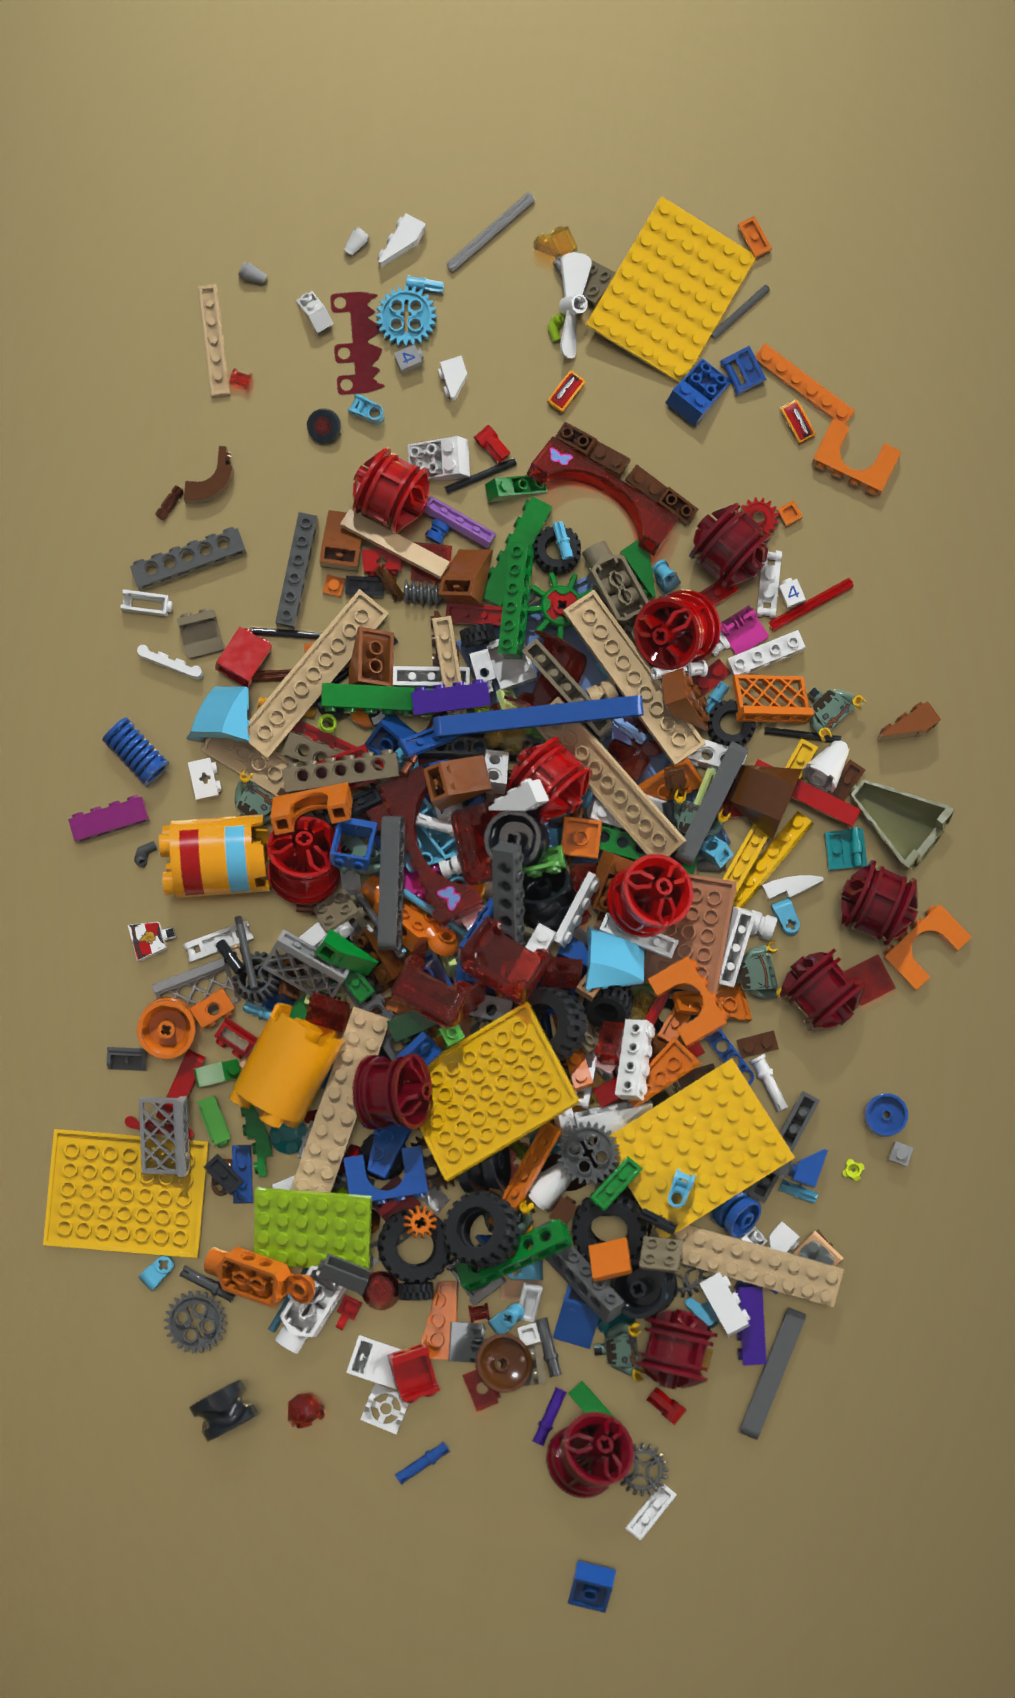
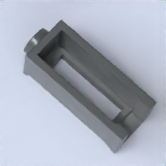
M329 1253L325 1260H320L317 1268L320 1271L319 1280L323 1278L355 1291L360 1296H362L371 1273V1270Z

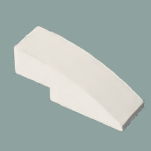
M813 875L791 876L774 880L762 885L761 888L768 901L783 893H786L787 897L792 898L822 883L824 878Z

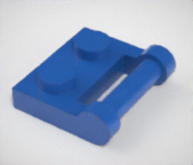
M750 346L720 361L721 366L725 368L735 388L734 392L736 395H740L767 380ZM734 361L737 362L747 382L741 385L731 365Z

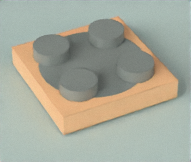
M816 1231L792 1253L836 1266L843 1259Z

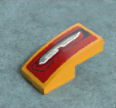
M570 370L549 397L547 403L562 413L586 381Z
M797 399L780 408L798 443L816 435Z

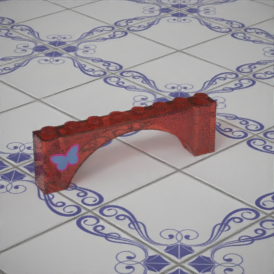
M552 436L533 460L526 474L540 484L553 481H574L592 486L606 493L618 502L630 516L636 528L638 546L655 556L672 533L680 519L676 514L554 436Z
M421 765L409 771L405 777L400 775L381 784L382 791L379 794L383 802L387 801L389 805L387 809L389 816H403L405 818L406 854L410 853L412 857L409 860L413 870H417L420 875L417 877L421 888L425 887L427 891L425 898L428 904H432L435 909L432 914L436 922L440 921L444 926L483 908L485 904L475 885L459 884L442 877L428 865L422 855L417 839V825H415L423 799L429 791L423 771L424 768Z

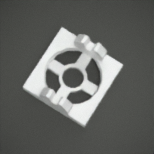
M375 1383L360 1420L397 1434L409 1403L403 1402L398 1392ZM388 1394L386 1401L381 1403L374 1401L379 1395ZM394 1397L399 1401L401 1411L394 1409L392 1405ZM383 1403L391 1405L392 1410L389 1414H383L380 1411ZM371 1406L377 1408L380 1413L378 1421L372 1415ZM392 1414L398 1417L392 1423H384L386 1416Z

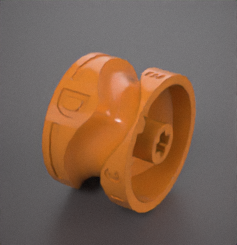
M163 997L152 1001L143 1010L137 1024V1036L144 1050L152 1056L161 1059L175 1058L186 1052L191 1046L197 1030L196 1018L191 1012L190 1007L182 1000L173 997ZM165 1025H169L170 1029L168 1031L165 1030Z

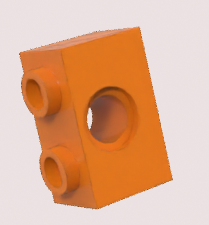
M222 987L191 1006L190 1010L201 1028L206 1026L208 1029L217 1023L216 1019L221 1016L226 1018L233 1014L232 1009L235 1006ZM209 1005H217L219 1007L218 1013H209Z

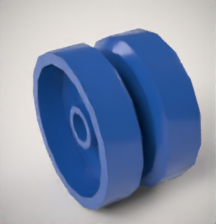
M881 1094L872 1098L864 1110L866 1127L873 1134L880 1137H890L899 1133L908 1121V1109L905 1102L893 1094ZM886 1111L889 1112L888 1116L890 1117L888 1119L883 1117V1113Z
M743 1190L713 1209L712 1219L732 1237L738 1238L748 1233L754 1227L760 1217L762 1207L759 1202L749 1197L748 1193Z

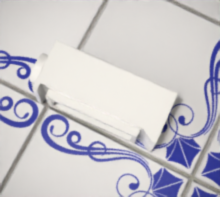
M123 590L122 592L124 595L123 605L121 604L120 606L122 612L167 617L168 612L171 613L172 601H170L168 595ZM132 600L161 602V611L131 607Z

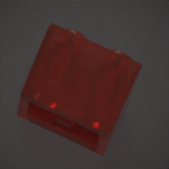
M616 738L613 739L607 748L611 756L635 783L651 761L638 748Z

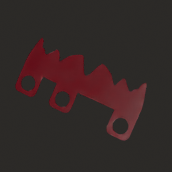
M335 293L330 297L331 310L333 312H350L353 343L337 344L334 347L335 361L337 363L354 362L355 366L354 375H341L337 378V390L341 395L369 393L385 387V385L378 383L374 379V376L380 369L372 366L379 359L382 349L368 343L369 339L380 333V328L377 324L368 318L375 313V310L368 306L371 299L378 296L373 293ZM337 297H343L346 300L344 308L339 309L335 307L334 300ZM346 347L350 350V356L347 359H341L338 356L340 348ZM344 379H350L353 383L352 388L348 391L343 390L340 386L341 381Z

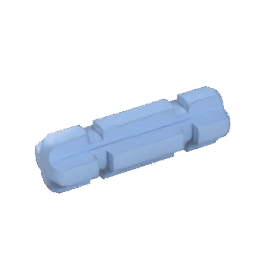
M623 718L612 721L617 729L618 727L621 728L620 731L631 739H636L635 742L642 745L646 740L647 736L644 733H639L637 728L627 721L624 722Z

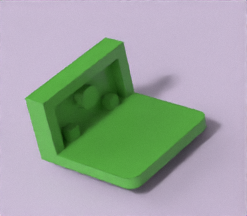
M562 845L549 847L547 855L540 864L522 868L524 874L531 876V878H539L543 876L542 873H550L551 875L561 873L562 869H566Z

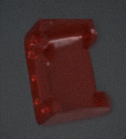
M494 802L480 803L457 809L451 815L462 873L468 885L493 882L492 859L485 849L484 834L486 827L493 817L503 812V810L488 809Z
M487 916L462 947L460 967L469 975L513 1002L524 1005L551 963L553 956L543 948H538L532 952L503 934L502 924L497 919Z

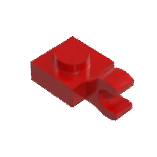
M345 1294L336 1311L341 1316L335 1327L343 1331L348 1318L354 1321L362 1302Z

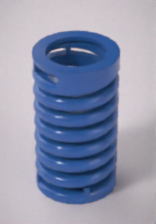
M125 717L104 735L102 741L110 747L111 751L115 752L117 757H120V761L124 762L125 766L129 767L130 771L135 774V777L146 786L163 773L168 767L169 761L164 759L163 755H159V751L157 749L154 750V745L149 744V740L144 739V735L139 734V729H134V724Z

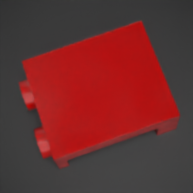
M239 626L216 661L215 670L244 687H249L253 676L266 656L271 653L272 645L267 639L259 638L251 630L243 629Z
M425 1343L388 1354L399 1397L403 1402L413 1403L419 1397H431L437 1391H440L429 1357V1347Z

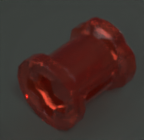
M234 368L229 384L233 385L234 383L243 386L247 390L253 374H246Z
M488 1303L476 1307L468 1306L471 1323L480 1319L490 1320Z

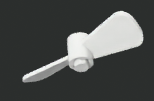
M567 253L561 258L564 298L559 303V309L566 318L560 351L568 359L574 358L577 352L576 314L585 312L588 305L583 292L592 261L589 256L581 253Z

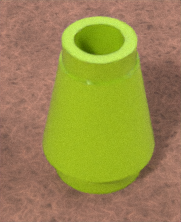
M324 714L319 718L318 726L321 731L330 733L336 729L337 720L331 714ZM323 722H327L329 727L325 728Z

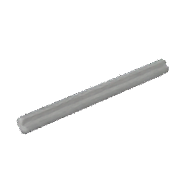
M527 192L446 263L449 270H456L534 202V196Z

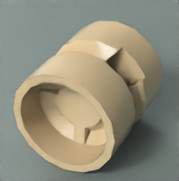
M610 678L600 682V686L593 685L586 688L587 695L592 700L619 697L615 685Z

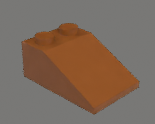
M358 627L349 666V684L393 686V632Z

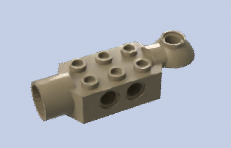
M600 541L582 552L591 570L586 579L638 649L634 637L635 620L639 611L649 601L624 555H613L606 541Z

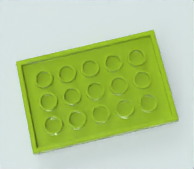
M256 1187L254 1203V1253L285 1263L289 1267L302 1268L318 1266L320 1260H325L329 1253L370 1270L372 1196Z

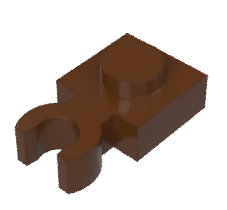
M684 767L665 768L666 787L671 789L669 795L671 800L674 801L676 790H678L681 797L684 796V791L681 788L686 786Z

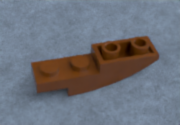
M567 422L563 423L555 436L557 440L579 455L619 476L623 474L631 461L629 457L604 445L597 438Z
M637 464L625 479L626 482L638 490V493L685 524H689L698 511L697 507L669 486L666 487Z

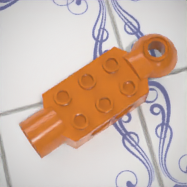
M372 875L362 885L359 893L363 894L378 916L380 876ZM403 896L402 944L411 952H419L425 945L429 944L432 951L438 955H455L458 951V941L455 933L447 928L442 929V922Z
M213 1247L208 1252L204 1261L205 1273L218 1277L224 1291L272 1308L288 1294L295 1301L303 1304L309 1303L315 1294V1281L311 1276L292 1274L287 1264L240 1247L234 1248L231 1252Z

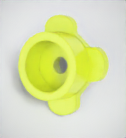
M853 1159L847 1160V1166L842 1171V1175L853 1178L854 1181H859L864 1165L854 1162Z

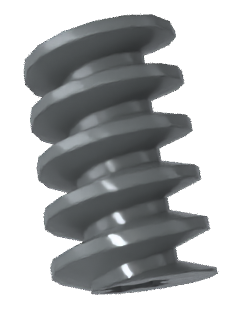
M405 580L403 598L406 604H409L412 599L413 605H416L418 600H420L421 606H424L427 601L429 607L435 602L436 608H439L442 602V598L438 595L439 588L437 583L431 588L430 582L427 583L426 587H423L422 581H420L418 586H416L415 581H412L409 586L408 581Z

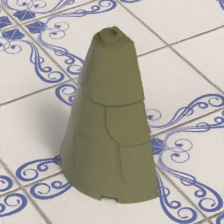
M862 780L859 784L856 783L850 791L852 801L857 808L861 809V813L866 821L872 824L899 862L910 871L914 868L912 865L918 866L934 848L944 833L945 823L949 824L954 813V809L946 804Z

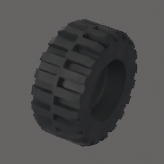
M555 987L534 988L521 997L522 1001H518L515 1007L527 1001L540 1025L541 1018L549 1007L555 1011L558 1027L555 1036L549 1043L559 1061L573 1056V1052H577L581 1046L579 1044L584 1042V1032H587V1026H585L587 1015H584L583 1011L585 1009L583 1004H579L580 1000L568 990Z
M473 1191L470 1195L465 1194L461 1196V1201L456 1200L452 1204L454 1207L452 1210H448L446 1213L448 1218L447 1220L444 1219L443 1223L446 1226V1230H443V1237L447 1238L445 1245L447 1248H450L449 1252L452 1256L465 1264L481 1269L497 1267L499 1265L498 1262L504 1263L507 1261L508 1255L512 1256L515 1252L513 1250L514 1246H518L520 1241L517 1237L521 1235V1229L518 1228L521 1222L520 1218L515 1216L517 1211L511 1207L507 1200L486 1191ZM484 1213H490L494 1221L492 1236L484 1245L474 1247L470 1239L471 1226L477 1217Z
M626 1192L623 1195L620 1194L604 1212L592 1203L588 1197L584 1198L582 1204L577 1207L572 1225L574 1245H578V1252L581 1255L585 1254L587 1261L590 1262L588 1246L606 1242L599 1239L591 1229L593 1220L604 1214L616 1215L626 1223L628 1232L625 1237L628 1240L630 1260H633L634 1255L637 1256L640 1253L644 1236H646L647 1222L639 1218L642 1208L641 1206L638 1207V1201L635 1198L629 1199L630 1194Z
M410 1208L414 1213H416L415 1208ZM404 1209L399 1211L398 1214L392 1215L382 1226L383 1228L379 1233L377 1243L379 1258L388 1273L397 1278V1280L407 1282L408 1284H423L428 1280L432 1281L438 1274L441 1275L446 1265L450 1262V1248L446 1247L445 1240L447 1238L443 1237V1230H446V1226L443 1225L444 1222L435 1214L429 1217H436L437 1219L435 1222H430V1224L436 1226V1229L430 1227L428 1229L432 1233L433 1251L430 1257L423 1263L409 1264L403 1261L397 1252L398 1238L404 1231L411 1228V1226H403L404 1223L410 1222L404 1219V1216H412L408 1210ZM420 1217L419 1220H415V1223H417L416 1227H420V1225L425 1224V1222L422 1220L424 1219L423 1217Z

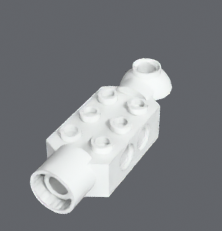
M311 1266L306 1273L315 1281L313 1299L309 1303L303 1304L291 1297L280 1315L284 1325L276 1336L275 1341L296 1354L299 1353L308 1337L318 1336L347 1289L323 1278L319 1280L320 1271L317 1270L318 1266Z

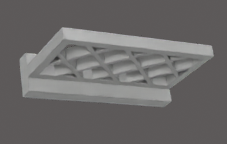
M283 929L261 968L329 1006L350 970L329 964L314 954L317 948ZM277 947L286 951L287 954L280 955ZM294 958H298L304 964L296 965ZM282 959H289L291 966H284ZM277 960L279 967L275 968L268 963L269 961ZM306 968L308 975L301 976L299 969ZM311 968L319 970L321 974H313ZM294 970L296 977L289 976L286 971ZM328 977L333 978L338 983L330 984ZM323 978L325 985L318 986L316 979ZM311 980L313 986L308 987L303 981ZM327 989L330 997L327 998L322 995L320 990Z
M224 957L152 984L157 999L161 998L160 994L169 992L175 995L174 998L178 996L187 1000V1005L189 1001L194 1004L197 1003L190 999L194 989L205 993L203 999L206 998L207 994H212L208 991L213 982L223 986L224 989L226 987L233 990L235 998L231 999L233 1003L241 1000L236 992L237 989L233 986L234 981L232 980L227 963L223 961ZM225 970L227 974L225 984L214 980L217 972ZM205 978L211 981L207 991L196 987L199 979ZM187 985L193 988L189 998L178 994L181 986ZM217 1005L208 1007L209 1012L219 1009Z
M179 1096V1098L140 1097L139 1118L142 1173L178 1174V1177H186L190 1172L187 1096ZM144 1103H151L156 1109L149 1114L144 1109ZM165 1103H173V1112L170 1115L161 1108ZM158 1110L166 1117L161 1124L152 1117ZM148 1120L157 1126L152 1133L145 1128V1123ZM167 1120L174 1125V1130L171 1133L162 1126ZM158 1129L167 1136L162 1142L153 1136ZM149 1138L158 1145L153 1151L146 1147V1141ZM168 1139L175 1144V1149L172 1152L163 1145ZM159 1147L168 1155L163 1161L154 1154ZM150 1156L159 1164L156 1168H147V1159ZM170 1157L175 1162L176 1169H169L164 1162Z

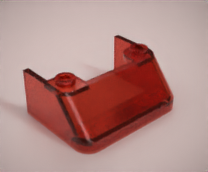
M535 630L534 634L545 640L543 646L578 684L586 668L587 657L560 637ZM542 673L532 694L523 692L518 699L504 696L506 701L517 708L549 705L557 697L568 703Z
M423 943L405 959L392 986L391 997L443 1027H455L485 1000L487 976H482L474 985L465 981H458L452 986L443 983L421 971L425 967L427 944Z

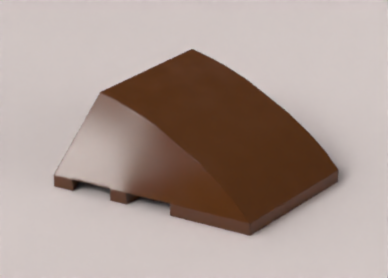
M741 765L727 801L773 840L802 769Z

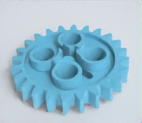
M406 285L405 290L402 291L400 286H398V292L391 289V296L386 293L384 294L386 301L380 299L382 306H377V311L381 313H377L376 318L381 320H378L376 323L377 326H382L379 332H385V339L390 336V343L396 340L397 346L404 342V346L407 347L408 342L414 345L417 340L421 344L422 337L428 339L427 332L433 333L430 326H436V322L432 321L437 319V315L432 314L436 311V307H431L433 300L427 301L429 298L428 294L422 296V289L417 293L415 287L409 291ZM406 300L408 301V315H409V316H408V332H404V326H405L404 316H405V301H406ZM398 303L402 305V308L398 311L393 310L392 306ZM419 304L421 308L418 311H413L411 306ZM394 322L402 324L399 329L392 328ZM414 322H418L421 325L418 329H412L410 326Z

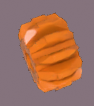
M415 1206L416 1213L409 1209L408 1212L412 1216L405 1215L404 1219L410 1222L403 1224L404 1227L411 1226L407 1233L411 1234L414 1231L413 1238L415 1239L418 1237V1233L424 1239L425 1231L431 1236L432 1233L428 1229L429 1227L436 1229V1226L430 1224V1222L437 1221L436 1217L429 1218L433 1211L430 1210L426 1213V1206H423L421 1212L419 1206ZM420 1217H423L424 1219L422 1220L425 1222V1224L420 1225V1227H416L417 1223H415V1220H419Z

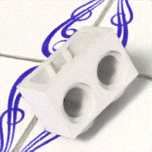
M486 749L484 758L493 789L488 791V793H505L509 752Z

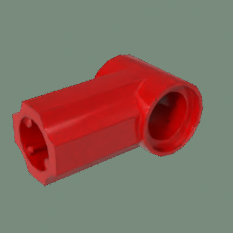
M490 425L484 427L474 436L478 445L482 449H486L498 464L511 454L499 440L497 433Z
M657 1387L646 1399L674 1425L687 1411L682 1405L669 1398L667 1394Z

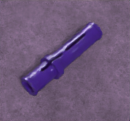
M555 1387L545 1414L538 1423L539 1427L532 1442L544 1446L550 1430L552 1431L553 1429L552 1425L567 1393L566 1391Z

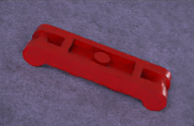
M128 1116L125 1118V1125L127 1127L140 1130V1122L135 1117ZM150 1120L145 1123V1128L151 1133L157 1128ZM165 1123L164 1128L171 1133L174 1130V1125ZM189 1128V1140H192L194 1138V1131ZM160 1129L155 1132L156 1134L165 1135Z

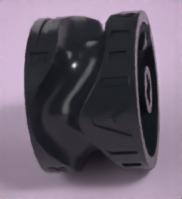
M503 811L497 814L489 822L484 834L485 849L491 859L492 849L500 842L522 846L524 856L522 868L540 864L548 853L550 839L544 823H540L537 817L523 811Z
M562 869L561 873L558 874L542 873L543 876L539 878H531V876L524 874L522 887L524 889L523 907L525 908V913L523 917L525 922L533 929H536L539 923L551 930L559 929L577 895L573 889L570 873L567 869Z
M508 1146L457 1176L459 1184L465 1193L488 1191L490 1187L497 1190H505L508 1187L511 1177V1159Z
M640 1257L631 1260L632 1274L611 1278L610 1287L624 1301L621 1312L628 1317L642 1319L661 1312L670 1306L676 1296L677 1279L675 1273L640 1269Z
M241 1379L189 1407L194 1417L199 1416L204 1419L202 1433L207 1442L259 1415L254 1404L249 1405L243 1401L242 1393L246 1388Z

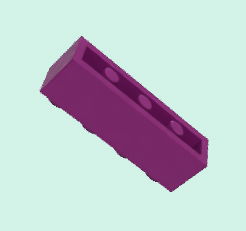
M138 795L128 797L126 802L120 803V801L109 803V807L103 809L100 806L90 809V813L83 814V812L73 814L72 818L68 819L74 841L76 843L150 821L144 799L142 797L138 798Z

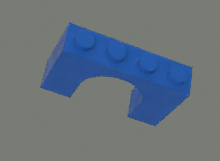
M422 1146L402 1148L405 1168L404 1178L396 1188L388 1191L379 1190L370 1183L364 1155L344 1158L349 1194L372 1196V1201H375V1205L387 1203L386 1199L394 1198V1202L406 1200L408 1195H413L414 1198L425 1197V1193L429 1192Z

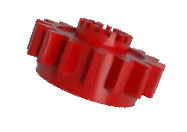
M754 497L753 503L747 500V506L742 505L741 509L753 520L755 515L763 517V521L756 522L765 529L762 535H766L770 531L775 532L776 528L773 525L779 524V521L775 520L779 517V513H774L777 507L771 508V501L764 503V498L760 502Z

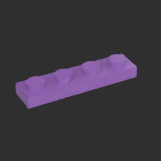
M432 496L428 499L429 502L424 512L429 516L445 523L447 526L486 548L494 540L496 533Z

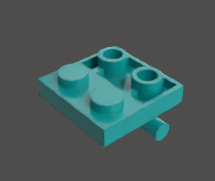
M856 827L851 828V830L825 832L829 871L867 866L863 828L859 829Z

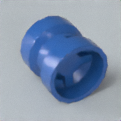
M434 519L431 523L432 527L430 530H427L425 537L441 545L443 536L449 532L450 527Z

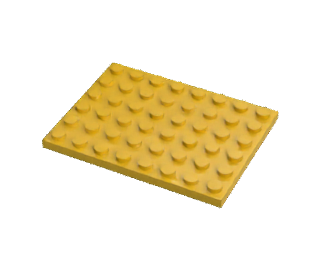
M661 196L585 326L672 380L680 383L691 370L756 257L747 249Z
M527 1001L443 1051L428 1066L432 1081V1105L427 1120L419 1129L445 1181H450L580 1103Z
M732 1058L609 1136L610 1138L616 1137L613 1144H619V1147L615 1148V1151L620 1152V1155L615 1156V1159L619 1160L618 1163H614L616 1168L628 1156L642 1168V1171L628 1185L642 1209L645 1208L659 1216L662 1214V1217L678 1224L674 1234L795 1158ZM677 1169L690 1176L696 1175L686 1203L681 1208H674L668 1202V1195ZM674 1194L672 1202L680 1204L682 1202V1195ZM659 1228L655 1229L660 1238L672 1236Z
M54 1129L43 1245L198 1258L206 1179L204 1166L207 1164L209 1142L189 1140L190 1172L186 1177H178V1174L142 1173L140 1136ZM151 1138L146 1141V1147L151 1151L158 1146ZM157 1138V1139H158L160 1142H162L165 1138ZM170 1139L163 1143L170 1152L175 1149V1144ZM160 1147L154 1152L161 1161L168 1156ZM151 1156L147 1159V1168H156L159 1165ZM169 1157L164 1164L169 1169H176L175 1162Z

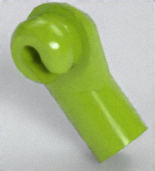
M561 314L554 315L547 326L553 343L561 341L558 332L564 322V317Z

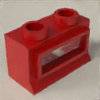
M227 1017L214 1035L217 1039L215 1041L223 1048L228 1046L233 1049L231 1053L239 1059L242 1057L247 1058L258 1040L256 1036Z

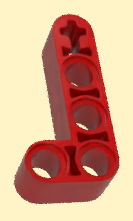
M190 1049L187 1050L166 1098L187 1096L188 1101L196 1083L193 1069L203 1067L206 1056ZM165 1103L161 1108L170 1115L173 1112V1103ZM158 1110L156 1117L164 1121L166 1117Z

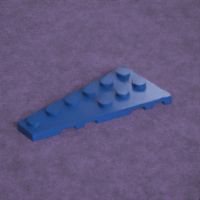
M393 1122L388 1127L374 1130L368 1172L386 1180L412 1129L399 1127Z

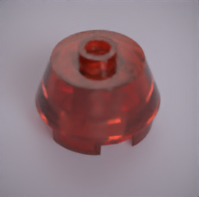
M377 1271L370 1274L362 1294L365 1303L376 1310L391 1308L399 1299V1282L394 1276L385 1271Z
M313 1393L298 1394L287 1403V1420L291 1423L292 1427L296 1425L297 1429L309 1427L315 1419L319 1418V1420H322L325 1417L324 1405Z

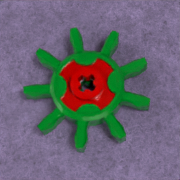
M549 572V582L552 588L547 592H544L535 585L531 586L530 591L542 599L540 606L528 607V615L540 613L544 619L536 629L535 633L537 635L543 633L550 625L557 628V644H561L564 638V629L573 628L563 614L564 609L561 608L559 610L558 606L564 605L567 608L594 590L590 589L582 594H578L573 589L577 582L578 574L574 573L570 577L567 586H559L554 572Z

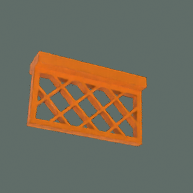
M737 674L732 676L738 707L737 721L807 723L814 715L813 708H809L804 676ZM739 681L746 682L749 685L748 689H743ZM756 681H761L767 686L764 691L755 684ZM779 682L784 688L779 691L772 683ZM791 682L799 683L800 690L798 692L789 685ZM750 688H753L760 694L757 699L748 693ZM768 688L777 695L774 700L765 693ZM785 689L794 695L791 700L783 694ZM744 696L753 703L751 706H743L742 698ZM761 696L770 703L769 706H763L758 701ZM778 697L787 703L786 707H781L775 702ZM798 698L802 702L803 707H798L793 703L794 699Z

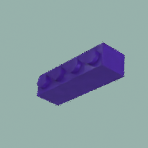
M483 679L472 680V684L464 685V681L452 683L453 687H445V684L433 685L434 689L426 690V686L414 688L415 691L411 692L413 714L420 715L490 706L488 682L483 683Z
M754 1284L738 1285V1290H735L741 1301L739 1307L741 1311L745 1309L750 1317V1320H748L750 1326L737 1333V1341H741V1348H738V1360H742L743 1365L766 1364L763 1287Z

